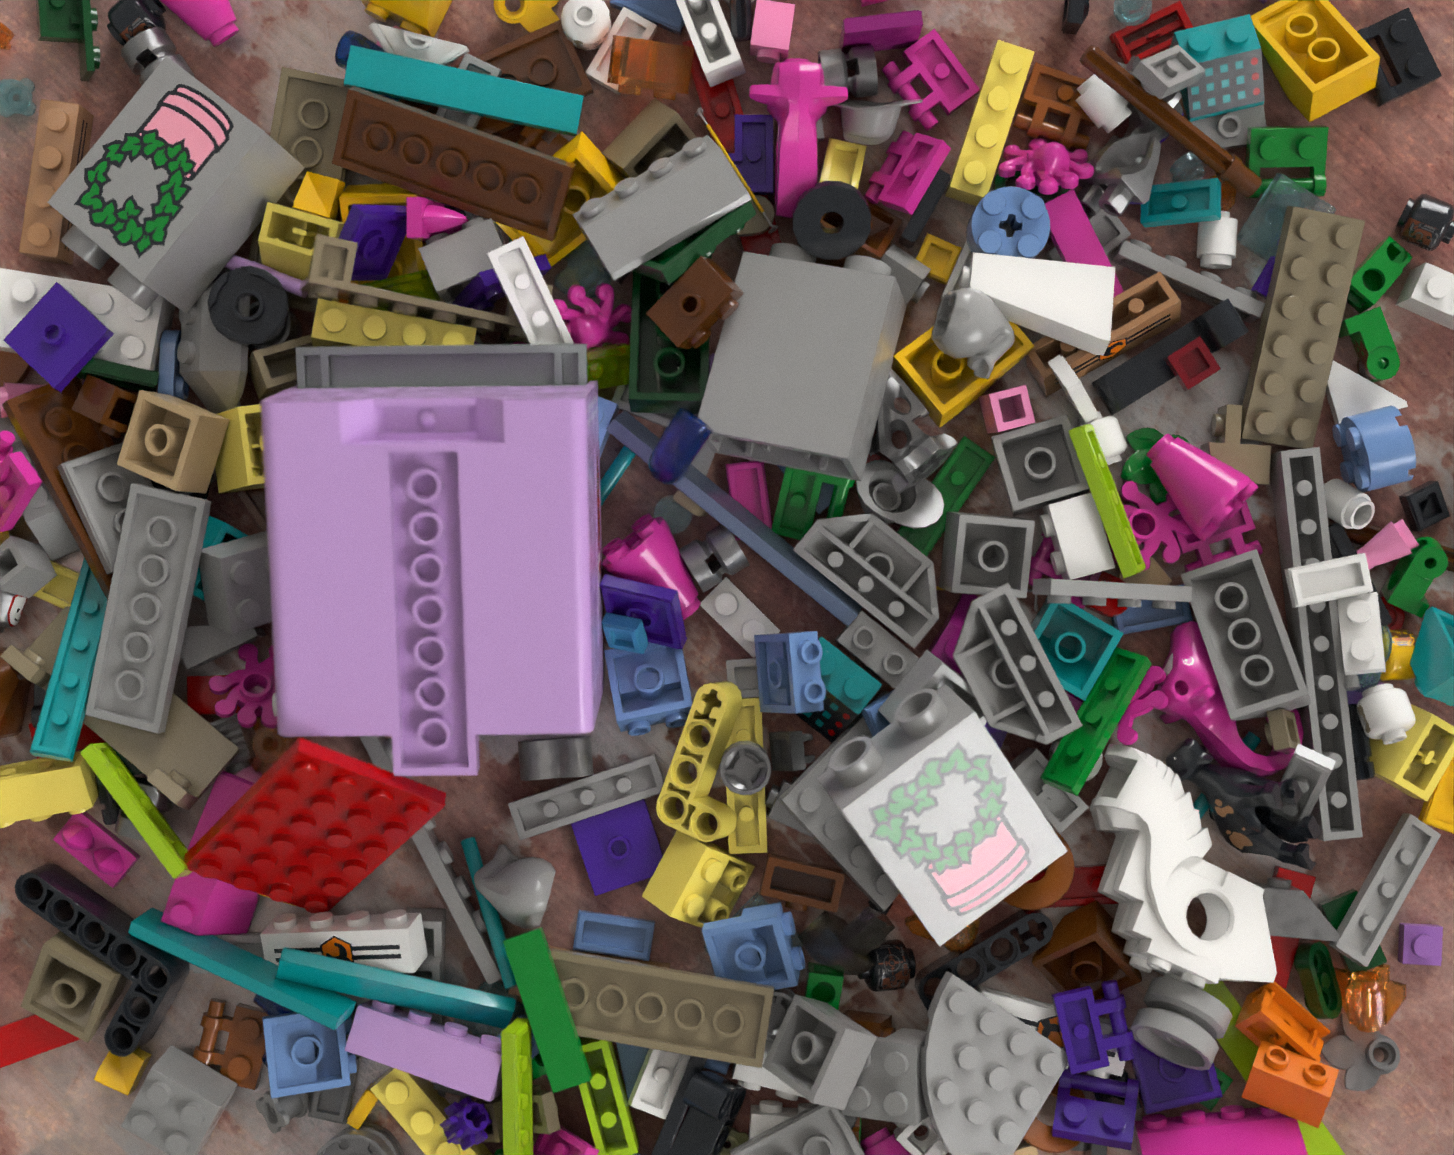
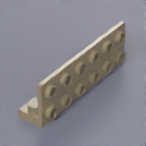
M320 234L315 236L309 274L300 285L301 291L309 292L308 298L318 301V298L332 301V299L338 298L347 300L348 304L367 308L381 307L387 309L388 312L409 316L419 315L426 317V319L477 328V335H486V332L495 331L501 333L500 339L505 341L523 342L527 340L509 301L507 302L506 314L504 316L351 283L358 243ZM546 284L552 295L553 286Z
M68 606L56 616L24 652L10 645L0 656L27 680L43 688L46 692L70 609ZM174 693L172 694L165 732L159 734L85 715L83 721L92 731L148 777V782L173 803L188 811L240 752L238 746Z

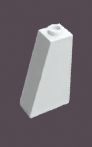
M973 252L970 267L963 266L960 289L970 287L982 291L992 299L1009 322L1095 355L1103 356L1111 339L1115 267Z

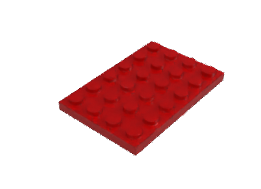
M299 737L184 855V862L190 871L196 872L201 877L214 878L232 884L237 889L250 890L268 896L276 902H286L304 908L307 912L313 914L328 912L445 807L446 792L403 776H394L393 772Z

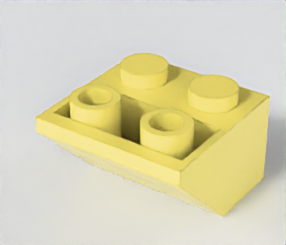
M267 202L258 238L262 264L303 281L309 274L315 236L320 234L339 238L345 223ZM332 299V301L339 302V299Z
M261 404L236 407L218 413L217 415L230 420L215 464L219 494L265 488Z
M1411 704L1416 721L1414 726L1405 732L1407 738L1387 745L1383 744L1382 739L1369 738L1372 756L1369 759L1374 764L1376 777L1412 798L1428 801L1454 757V726L1436 715Z
M677 830L642 897L668 916L703 928L704 923L729 918L755 866L734 854H729V851L712 842L699 841Z

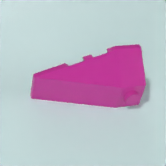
M223 771L217 777L188 846V851L254 784L253 782ZM191 872L189 875L175 879L161 922L196 936L247 933L250 929L260 894L250 890H240L232 884L214 878H204L196 872Z

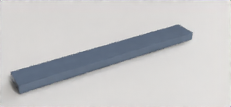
M624 410L612 420L606 428L611 435L842 623L849 626L853 622L862 606L794 552V547L627 411Z

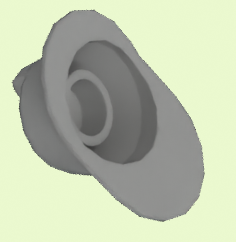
M846 100L833 106L840 107L843 136L846 141L865 145H877L888 140L894 133L902 106L921 103L923 100L891 102Z
M874 460L865 465L862 481H856L858 498L865 514L873 513L886 524L895 522L913 529L927 528L935 524L942 516L944 509L942 494L928 480L924 479L922 482L907 488L899 494L893 487L891 480L898 473L893 463L885 460Z

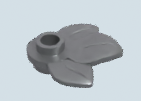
M1344 1012L1341 1014L1344 1035H1338L1328 1040L1323 1045L1321 1053L1331 1065L1338 1069L1346 1070L1344 1078L1346 1089L1365 1091L1375 1086L1380 1075L1391 1073L1397 1068L1400 1062V1051L1397 1044L1391 1038L1380 1034L1373 1019L1356 1012ZM1375 1048H1380L1383 1051L1384 1059L1382 1062H1378L1374 1058L1373 1052Z

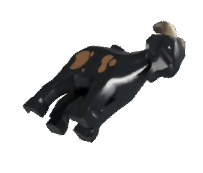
M1188 738L1175 745L1163 763L1170 767L1174 773H1177L1181 781L1188 780L1196 784L1205 795L1209 806V816L1216 822L1226 842L1241 853L1271 856L1283 863L1297 865L1308 870H1312L1317 863L1313 862L1309 856V844L1300 843L1308 842L1309 839H1316L1320 836L1322 831L1315 817L1306 816L1300 821H1292L1274 813L1272 809L1281 810L1283 807L1282 802L1297 805L1302 797V791L1296 779L1289 778L1281 782H1275L1241 768L1211 764L1210 762L1213 761L1214 757L1207 753L1205 746L1199 745L1192 738Z

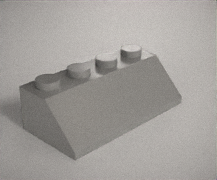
M706 135L703 138L697 137L688 141L681 151L671 157H664L654 161L647 171L637 177H630L620 181L614 190L605 196L588 200L573 216L594 254L613 280H616L750 201L751 197L721 148Z
M1257 549L1181 574L1184 585L1192 586L1191 605L1231 721L1268 717L1267 711L1281 708L1291 711L1310 705L1311 700Z

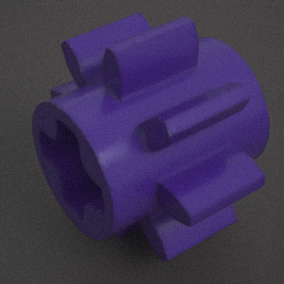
M467 1096L460 1102H453L444 1109L449 1117L440 1124V1127L443 1128L448 1143L461 1144L462 1150L465 1151L474 1144L478 1145L488 1138L484 1129L492 1123V1120L489 1119L488 1112L483 1103L472 1102L470 1096Z

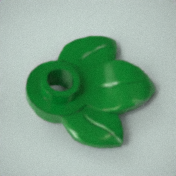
M1140 428L1126 436L1128 443L1135 452L1126 460L1120 478L1125 481H1133L1136 484H1149L1151 499L1155 504L1166 501V493L1168 492L1152 468V460L1146 455L1164 435L1154 428ZM1171 435L1174 439L1179 437L1189 443L1187 439L1180 435Z

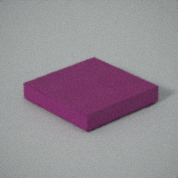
M913 10L845 18L839 40L840 49L844 54H847L851 47L873 45L874 51L909 48L919 39L923 27L922 11Z

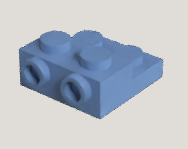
M817 631L754 635L760 712L797 714L824 711L823 700L826 695V688L821 679L820 660L823 651L818 640Z
M648 642L649 644L644 654L615 648L604 650L616 721L621 732L628 730L629 735L639 736L650 732L651 725L666 723V726L669 728L685 725L693 703V696L683 649H675Z
M781 902L744 908L742 916L703 924L702 933L715 976L774 986V990L798 986L800 970L805 969L804 953L801 946H793L791 935H795L794 918L791 911H783Z
M296 1012L262 1017L271 1099L351 1085L350 1074L357 1073L355 1054L345 1051L346 1035H349L352 1027L351 1015L336 1030H332Z

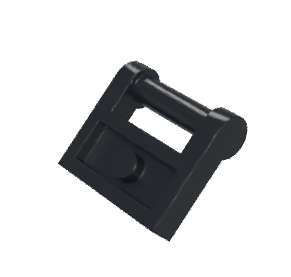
M1409 7L1357 31L1369 45V41L1375 39L1397 84L1391 87L1379 63L1376 86L1374 88L1377 94L1374 96L1378 107L1436 81L1442 76Z

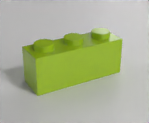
M579 1037L592 1075L591 1081L580 1084L579 1089L595 1148L599 1150L598 1155L638 1153L639 1139L630 1105L627 1104L628 1098L613 1043L605 1040Z

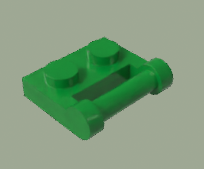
M1325 125L1248 127L1245 166L1260 177V168L1310 167L1309 178L1262 179L1258 190L1247 198H1259L1260 194L1309 193L1311 197H1323L1327 187L1325 170L1329 127Z
M786 467L771 530L778 535L801 540L813 525L823 482L834 485L826 518L843 516L849 488L854 487L855 480Z

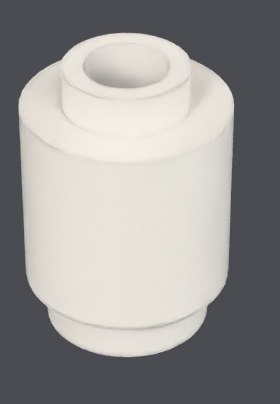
M1095 74L1077 88L1081 96L1075 101L1098 129L1103 127L1109 133L1132 114L1126 106L1129 102Z
M1221 211V220L1198 222L1196 257L1200 259V267L1206 269L1231 268L1232 259L1236 258L1238 220L1230 218V212Z
M1332 479L1324 484L1328 518L1347 529H1362L1370 523L1375 513V506L1367 494L1341 479Z

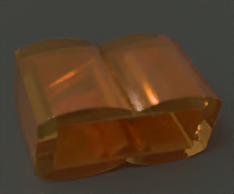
M613 35L607 83L618 84L619 93L641 96V88L654 89V98L675 101L676 93L688 94L694 47Z

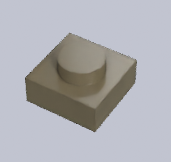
M1283 708L1267 711L1269 723L1265 724V734L1269 745L1274 746L1275 751L1284 754L1294 753L1297 745L1300 744L1294 713Z

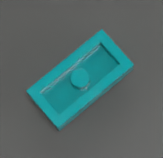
M1218 178L1152 185L1149 200L1145 204H1141L1140 223L1147 228L1221 220V181Z

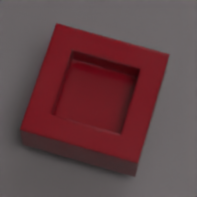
M1201 336L1164 358L1184 391L1191 389L1221 370Z

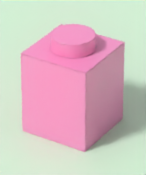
M768 0L756 1L750 55L757 56L756 59L758 61L775 64L779 62V59H788L795 4Z
M1026 385L1008 388L979 397L988 434L1036 423Z

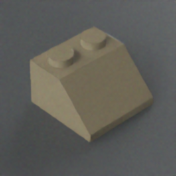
M654 98L612 141L602 154L624 179L635 178L647 171L654 161L664 157H671L681 151L688 141L697 137L676 111Z
M60 931L43 944L21 1007L88 1043L123 992L128 978Z

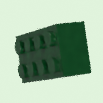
M633 272L628 396L630 411L634 413L699 414L709 378L710 337L698 348H678L646 314L675 282L666 284Z

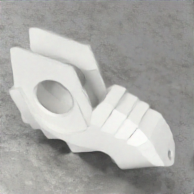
M1109 744L1104 756L1110 768L1097 796L1093 798L1090 805L1096 830L1115 833V840L1097 892L1119 903L1111 932L1126 939L1123 953L1131 957L1129 965L1147 973L1155 970L1164 975L1163 977L1174 978L1202 990L1205 984H1218V981L1273 983L1277 970L1263 900L1265 889L1201 859L1212 846L1208 827L1201 828L1199 810L1193 807L1191 793H1184L1177 773H1174L1170 767H1167L1159 759H1155L1151 755L1135 748ZM1195 897L1201 901L1207 917L1206 928L1200 939L1192 933L1186 918L1188 905Z

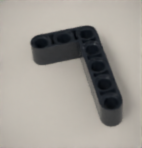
M47 863L21 875L16 880L15 894L23 905L133 982L106 1029L104 1039L108 1050L116 1056L125 1057L148 1043L154 1037L188 977L190 971L189 962L128 934L131 921L134 918L54 863Z

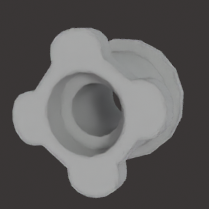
M270 1091L264 1094V1097L256 1100V1107L265 1118L269 1130L272 1133H277L281 1131V1127L288 1125L292 1118H301L306 1115L309 1099L307 1093L271 1099Z

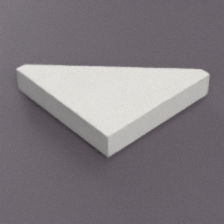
M375 22L369 25L386 53L447 66L469 52L465 45Z
M1333 360L1326 395L1335 425L1340 424L1344 417L1390 405L1395 406L1397 409L1408 407L1407 401Z

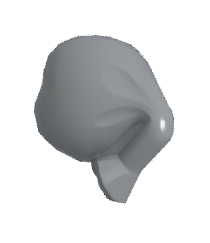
M967 287L948 292L944 295L932 330L933 341L944 354L955 359L967 357V365L974 371V375L989 379L995 362L1015 341L1014 331L1010 323L992 299L980 290Z
M501 844L493 859L475 873L474 883L477 890L506 920L520 928L533 929L540 927L556 870L551 863L542 858L527 857L519 859L518 856L511 853V850L505 844Z

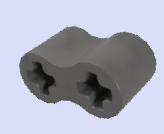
M591 736L518 741L520 778L522 781L594 775Z

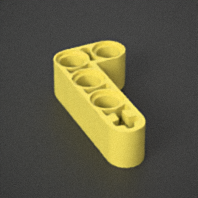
M727 681L704 684L698 689L656 805L657 816L664 824L702 842H710L727 837L736 827V816L732 808L708 796L742 704V695L738 686ZM703 727H706L710 733L708 745L704 743L701 736ZM690 763H693L697 770L695 780L689 775ZM677 799H680L683 803V815L679 814L676 809ZM710 814L717 820L716 831L711 829L709 825Z

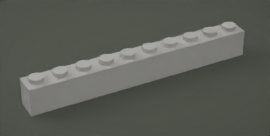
M1320 447L1279 451L1271 454L1270 474L1288 637L1311 700L1310 705L1297 708L1304 731L1302 745L1336 760L1310 816L1315 817L1322 831L1317 839L1330 841L1363 837L1347 690H1345L1344 686L1345 672L1337 599L1292 608L1284 569L1332 559Z

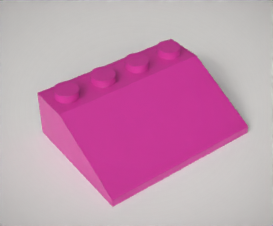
M1228 1105L1222 1107L1219 1112L1210 1113L1193 1109L1181 1113V1116L1175 1117L1150 1114L1144 1116L1140 1121H1135L1134 1124L1138 1155H1308L1297 1119L1262 1105L1245 1109L1240 1105Z

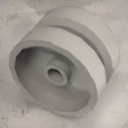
M1167 977L1153 978L1143 1000L1148 1008L1138 1010L1130 1028L1133 1031L1134 1039L1149 1051L1174 1064L1200 1071L1209 1070L1219 1049L1215 1039L1224 1037L1232 1019L1230 1010L1214 996L1189 983Z

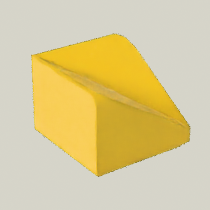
M307 171L295 197L293 208L336 220L340 205L339 197L343 193L345 182Z
M139 1048L130 1055L120 1057L109 1051L99 1067L94 1080L128 1096L136 1090L152 1054Z

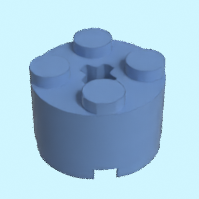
M1002 187L987 193L978 203L968 221L966 239L971 253L1035 259L1044 248L1050 233V219L1045 203L1039 196L1019 187ZM1004 223L1010 224L1011 229L1015 230L1011 237L1006 236V230L1000 229Z
M1390 405L1344 417L1340 424L1333 425V438L1336 445L1341 447L1344 459L1340 463L1341 476L1344 482L1348 484L1354 483L1357 489L1362 492L1410 481L1414 477V475L1408 474V470L1416 468L1413 439L1408 425L1399 426L1395 417L1402 414L1395 406Z

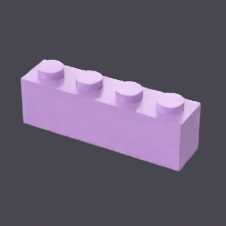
M369 1000L358 1005L345 1051L488 1102L501 1095L502 1054L500 1038L483 1034L480 1038L467 1033L468 1028L461 1024L446 1022L443 1025L431 1021L432 1015L424 1011L411 1009L408 1013L395 1008L396 1005L377 1000Z

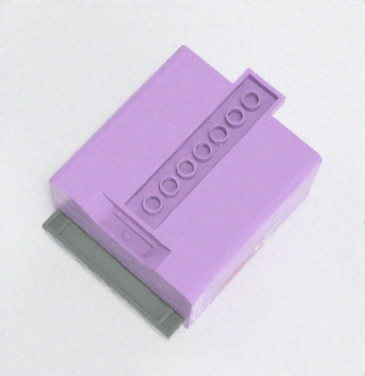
M587 343L296 347L297 385L261 400L278 734L287 737L392 736L394 776H445L478 774L480 769L479 735L581 734L593 731L604 690V646L602 627L603 597L600 588L602 580L598 380L588 382Z

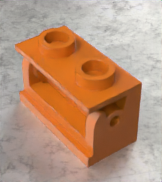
M1275 981L1273 983H1266L1246 996L1235 1027L1257 1047L1260 1046L1261 1040H1265L1318 1062L1321 1060L1320 1054L1324 1045V1041L1321 1038L1330 1034L1328 1028Z
M1261 1040L1241 1097L1319 1128L1330 1101L1339 1070Z

